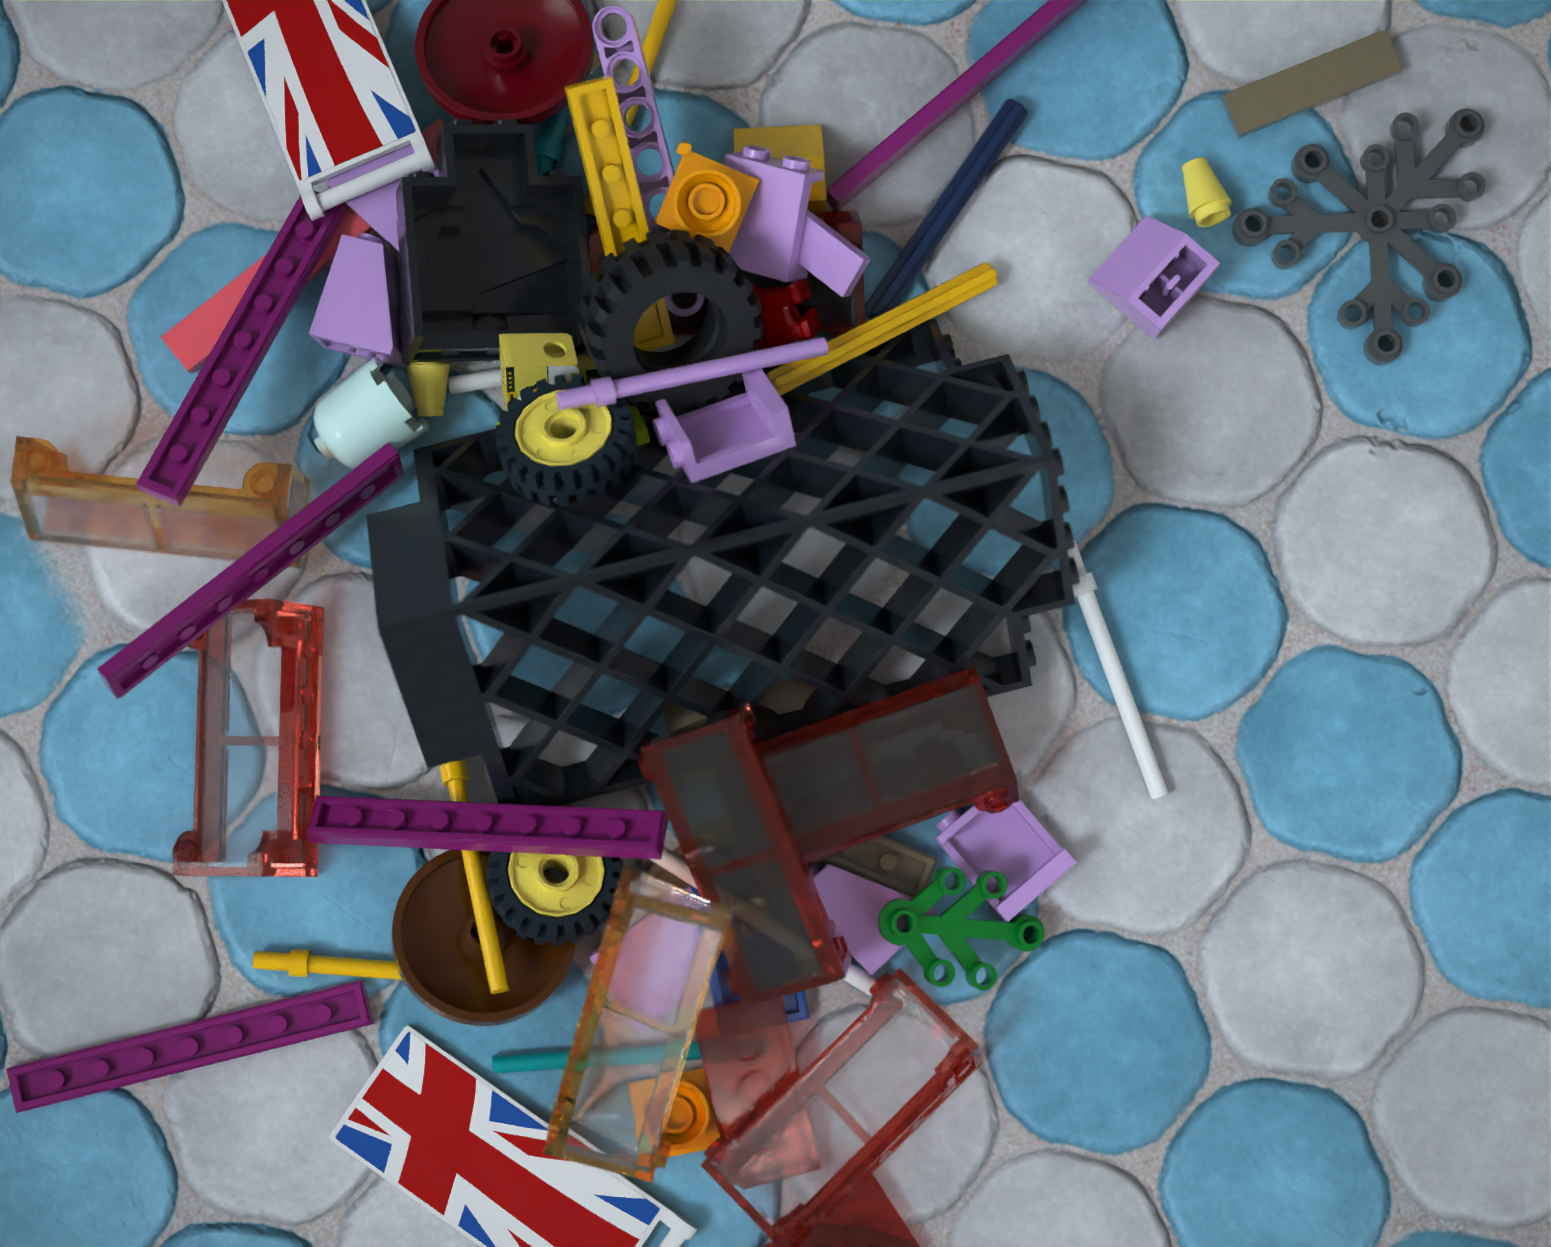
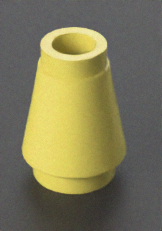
M1201 157L1188 161L1181 167V170L1183 172L1189 218L1195 220L1197 226L1201 228L1214 226L1225 221L1231 215L1229 206L1232 201L1212 168L1208 165L1207 159Z
M415 362L407 365L406 370L415 408H417V417L444 416L450 364H446V362Z

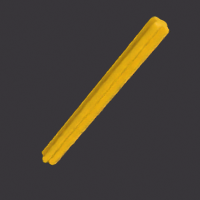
M983 262L827 341L828 355L782 364L768 371L766 376L778 394L782 396L995 287L998 283L997 272L989 263Z

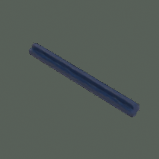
M1013 99L1005 100L863 306V312L869 319H873L896 307L1026 118L1027 110L1021 103Z

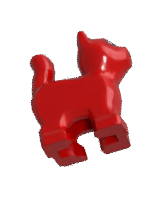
M806 278L794 280L787 286H770L764 289L751 283L762 308L759 316L764 323L763 336L761 339H754L760 350L791 344L796 340H807L817 335V331L821 328V322L816 308L807 310L806 314L801 316L796 307V304L802 303L803 300L811 297Z

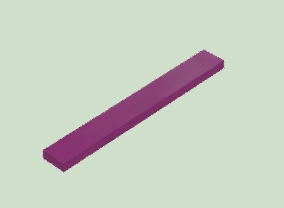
M1087 0L1047 1L827 188L828 204L836 213Z
M301 195L299 196L136 483L139 491L177 507L182 506L347 211L345 203L324 211L325 216L312 221L303 204Z
M389 442L98 667L97 671L107 689L116 699L123 697L404 477L405 474L399 452Z
M316 796L306 836L311 843L661 859L669 817L665 810Z
M359 980L6 1068L15 1111L19 1113L372 1025L374 1020L365 981Z

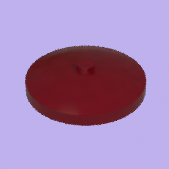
M432 0L425 9L417 28L415 55L421 79L428 93L445 112L458 120H472L475 124H493L498 120L513 119L519 121L520 124L535 125L554 116L568 105L564 87L587 80L593 64L594 39L590 19L581 0Z

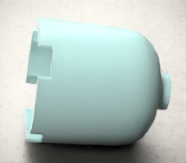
M379 357L372 358L323 396L314 410V426L319 436L314 439V442L328 461L336 458L344 466L355 469L388 442L398 451L429 430L426 419L422 418L417 422L412 413V410L415 409L414 399L397 375L391 371L385 376L379 370L383 366V362Z

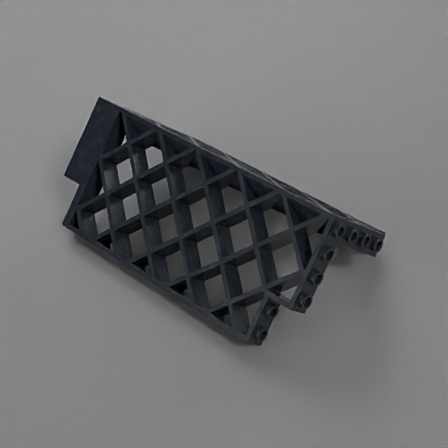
M936 318L928 320L780 396L788 407L793 432L799 434L795 438V447L694 483L690 482L683 468L674 476L653 470L669 454L666 445L661 446L654 430L653 420L659 418L658 413L644 412L638 403L636 407L647 428L650 442L636 447L637 455L635 462H631V471L627 477L620 475L621 484L615 489L606 484V495L597 499L594 493L591 492L587 494L589 502L579 505L577 497L570 499V506L560 507L559 504L552 502L551 506L541 504L538 496L534 501L526 498L523 490L518 492L507 478L500 485L484 481L483 479L488 474L504 470L496 443V429L413 449L420 502L366 515L377 628L427 768L482 754L498 803L560 806L1032 686L1029 667L1036 666V658L1030 639L1025 640L1024 633L1031 632L1029 616L1075 604L1073 585L1079 584L1080 580L1073 557L1068 556V550L1075 548L1069 522L1063 521V513L1070 512V507L1064 486L1058 485L1057 477L1065 474L1062 457L1058 447L1052 448L1053 444L1046 420L1041 421L1038 402L1035 395H1030L1024 370L1016 371L1009 354L962 365L960 358L955 357L950 334L942 335ZM935 362L939 373L915 367ZM776 365V366H772V367H767V368H762V370H763V372H764L765 375H766V374L768 373V371H770V370H772V369H774V368H776V367H778V366H780V365ZM742 380L741 383L734 381L727 387L730 391L728 395L721 400L717 396L706 401L708 406L745 393L744 381ZM832 387L843 389L831 402L808 396L812 392ZM884 400L909 407L898 420L872 413ZM692 406L685 407L683 414L692 412L694 409ZM949 418L979 425L968 438L938 431ZM1024 435L1032 456L1007 448L1018 436ZM840 446L866 452L853 467L827 460ZM907 464L935 471V474L922 486L894 479ZM1038 471L1046 521L1042 522L1010 507ZM730 473L754 480L739 496L716 489ZM795 492L822 499L807 515L781 508ZM926 498L959 513L930 550L896 534L919 504ZM620 501L642 507L626 524L604 518ZM453 509L468 514L449 532L446 510ZM684 520L708 527L692 544L667 538ZM811 527L846 543L819 578L782 562L805 531ZM511 528L530 534L511 553L492 547ZM990 529L1022 544L994 579H990L961 565ZM572 548L593 555L573 574L553 568ZM692 557L700 558L732 573L707 606L668 590ZM876 558L910 573L883 607L849 592ZM1052 563L1053 572L1042 574ZM461 576L479 582L459 602L456 577ZM577 586L618 602L595 634L554 618V615ZM761 587L798 602L773 635L736 620ZM941 588L973 602L946 636L914 622ZM462 615L504 632L491 652L480 664L476 663L461 618ZM647 615L686 632L662 663L624 647ZM828 617L863 631L837 663L803 649ZM1006 617L1011 653L991 657L978 651L979 647ZM532 645L574 661L552 691L510 675ZM716 645L752 660L728 691L692 676ZM893 646L926 659L910 679L885 685L868 677ZM602 674L641 689L619 719L581 704V701ZM782 674L816 688L805 701L803 709L778 715L774 710L758 704ZM671 702L707 717L695 731L694 735L673 740L648 730ZM490 703L530 718L509 747L504 748ZM559 730L598 745L586 761L564 767L538 758Z

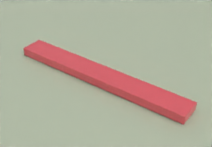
M441 118L421 132L437 166L436 141L442 126L446 125ZM347 205L345 215L307 282L332 264L342 234L358 238L360 233L370 234L374 231ZM266 255L161 336L162 340L190 374L201 367L207 360Z

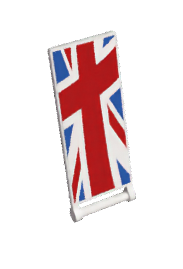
M222 0L299 189L303 204L312 221L325 216L324 211L401 179V177H406L410 173L420 170L429 172L436 169L434 160L366 0ZM411 144L413 147V154L319 194H316L313 185Z
M406 1026L401 1031L329 1136L333 1143L480 1247H642L659 1220L671 1229L658 1247H681L685 1239L690 1241L698 1230L690 1221L662 1204L411 1026Z

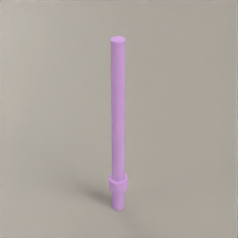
M825 337L617 380H612L608 376L591 380L588 386L555 392V397L559 410L589 404L602 407L616 404V399L825 356L828 355V345Z

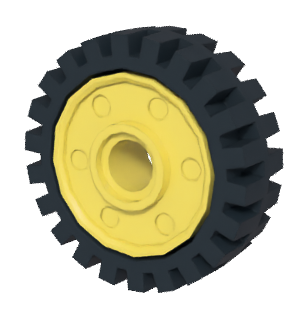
M573 374L571 382H566L565 375L554 376L555 384L548 385L546 379L537 381V391L535 392L528 386L520 391L521 401L513 397L507 403L508 411L502 410L499 416L500 425H496L497 448L508 481H511L512 486L518 492L523 490L526 498L534 501L538 496L541 504L551 506L554 498H557L560 507L570 506V499L572 497H577L579 505L588 503L587 494L591 492L598 499L606 495V484L615 489L621 484L620 475L627 477L631 471V462H635L637 455L635 426L629 405L627 406L624 397L616 399V404L596 407L595 404L559 410L555 392L588 386L591 380L598 379L591 377L586 384L584 376Z
M491 851L487 864L486 881L488 893L492 901V908L496 916L500 915L502 917V923L509 930L514 928L517 931V936L524 940L527 937L533 938L535 944L544 945L545 942H553V946H563L566 941L575 943L581 941L587 934L588 936L592 935L601 924L606 922L620 896L624 869L623 861H620L619 857ZM549 868H557L565 874L566 880L562 883H551L544 877L543 871Z

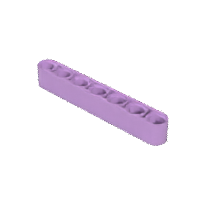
M607 6L595 15L592 23L604 76L609 75L613 78L649 232L661 230L665 237H670L672 230L655 224L656 218L652 215L649 206L654 195L667 194L675 175V170L637 25L633 16L624 8ZM618 14L625 19L627 30L621 39L611 41L605 37L602 26L607 17ZM630 59L636 63L639 75L634 84L622 86L617 82L614 70L619 62ZM636 104L644 105L651 115L649 125L642 131L631 129L626 121L627 111ZM646 149L656 150L662 158V168L653 176L644 174L638 166L639 155ZM673 294L664 298L667 308L673 314L682 317L696 313L702 307L706 297L697 294L696 303L690 307L679 306L674 301Z

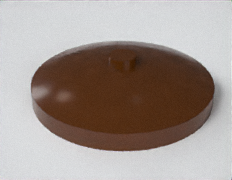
M448 850L431 859L412 876L403 889L395 908L392 923L391 942L395 964L411 993L431 1011L446 1019L473 1026H494L513 1022L537 1010L557 991L571 965L576 942L566 941L563 946H553V942H545L544 945L535 944L534 939L530 937L524 940L517 936V931L514 928L509 930L502 923V917L500 915L496 916L492 908L509 990L498 994H491L461 850ZM480 851L486 877L491 851ZM549 869L543 871V875L548 881L556 884L560 883Z

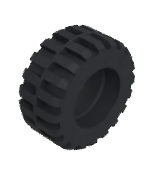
M674 229L671 231L670 237H665L661 230L648 232L646 234L647 240L637 243L635 238L622 244L625 248L623 252L616 257L610 252L601 261L605 269L601 274L593 272L586 284L591 295H584L581 298L579 310L584 318L579 322L580 333L586 343L585 349L601 378L610 376L612 380L760 350L754 339H761L763 336L764 323L759 317L762 308L759 298L753 291V286L728 252L722 247H716L711 239L700 234L692 239L687 231ZM684 292L707 297L708 308L705 320L699 331L685 344L664 352L644 351L633 345L634 332L639 319L656 301L671 294ZM742 373L624 398L628 405L636 406L639 403L644 412L653 414L658 413L655 401L665 399L673 414L680 415L684 413L685 407L692 406L694 410L708 406L706 401L715 396L721 400L730 393L727 387L734 381L741 383L743 376Z

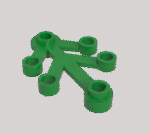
M951 866L939 868L934 875V880L910 901L894 899L882 907L877 919L880 935L891 944L906 945L923 968V975L926 981L938 987L948 986L953 981L955 969L948 960L936 957L922 934L938 935L966 972L967 983L979 990L992 988L997 980V972L991 964L983 962L978 958L963 937L1003 940L1012 948L1025 952L1038 948L1044 938V927L1041 921L1028 914L1018 913L1008 922L967 918L988 898L998 899L1005 894L1008 885L1007 879L1002 873L993 870L981 872L977 877L976 884L939 916L924 915V913L944 894L956 895L963 890L966 881L965 875L958 868ZM952 872L955 876V882L952 887L946 888L944 879L948 873ZM994 876L997 885L994 891L989 892L986 884L988 879ZM905 914L907 925L903 930L899 931L896 927V921L899 916ZM1031 926L1033 930L1032 936L1029 941H1025L1023 932L1026 927ZM942 964L944 975L939 980H936L934 978V970L938 965ZM985 968L986 978L983 982L978 983L976 974L978 970Z

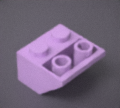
M1146 215L1088 279L1087 283L1154 340L1213 275L1220 262L1186 233Z

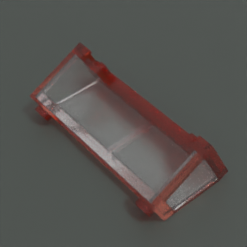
M276 599L245 600L188 645L193 650H199L193 830L184 831L180 834L173 847V876L318 877V843H311L306 834L316 796H320L324 607Z
M901 968L892 976L888 972L883 974L872 985L869 993L873 997L869 1002V1007L739 1136L734 1135L727 1139L722 1135L704 1152V1156L707 1159L700 1166L777 1247H800L983 1063L979 1045Z

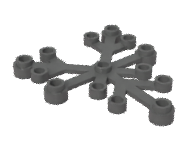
M1472 109L1458 110L1450 117L1445 125L1446 136L1416 168L1413 137L1419 131V121L1416 116L1407 112L1395 117L1390 124L1389 131L1395 140L1397 188L1387 199L1385 198L1384 168L1389 163L1390 155L1384 146L1379 144L1370 145L1360 157V165L1365 171V198L1329 166V156L1322 147L1309 144L1300 148L1291 162L1293 175L1303 183H1315L1318 181L1352 213L1318 214L1297 195V187L1293 181L1287 178H1280L1270 187L1268 199L1273 206L1283 208L1290 215L1267 216L1260 209L1247 208L1241 211L1233 222V237L1239 244L1247 247L1260 244L1267 235L1292 234L1288 240L1280 241L1271 253L1273 264L1283 270L1290 269L1297 263L1300 258V252L1318 233L1357 232L1363 240L1369 243L1371 281L1354 300L1345 302L1339 308L1337 320L1342 327L1355 329L1365 321L1367 311L1372 307L1374 331L1365 339L1363 351L1365 357L1375 365L1384 366L1390 364L1402 351V339L1393 330L1392 307L1400 314L1402 322L1409 327L1420 326L1430 315V308L1425 300L1411 298L1390 279L1388 245L1424 277L1422 287L1426 296L1436 302L1447 301L1456 295L1461 288L1462 277L1456 267L1447 263L1438 264L1401 231L1431 230L1438 234L1445 233L1456 221L1454 209L1447 204H1438L1430 211H1399L1410 199L1460 198L1463 201L1472 202L1484 193L1486 182L1476 172H1468L1460 179L1429 180L1458 148L1470 147L1482 136L1484 132L1483 118ZM1460 120H1470L1474 125V130L1472 132L1464 131L1460 126ZM1400 121L1409 123L1411 133H1401L1398 130L1397 123ZM1377 153L1380 155L1382 164L1379 166L1370 164L1368 154ZM1305 156H1316L1319 159V167H1309L1305 163ZM1464 181H1473L1477 185V193H1468L1464 189ZM1279 186L1287 188L1290 198L1287 200L1279 199L1275 194V188ZM1436 212L1444 213L1448 218V224L1444 226L1437 224L1434 220V214ZM1373 214L1383 216L1385 226L1382 228L1374 226L1371 222V216ZM1249 218L1256 219L1260 224V230L1257 232L1249 231L1245 226V220ZM1288 248L1293 254V260L1289 262L1281 260L1278 250ZM1438 274H1447L1451 278V286L1447 288L1442 287L1437 280ZM1411 305L1419 307L1422 312L1421 319H1412L1408 315V307ZM1349 307L1356 309L1359 313L1358 321H1349L1345 317V309ZM1381 337L1388 338L1392 343V350L1389 352L1382 351L1378 346V339Z

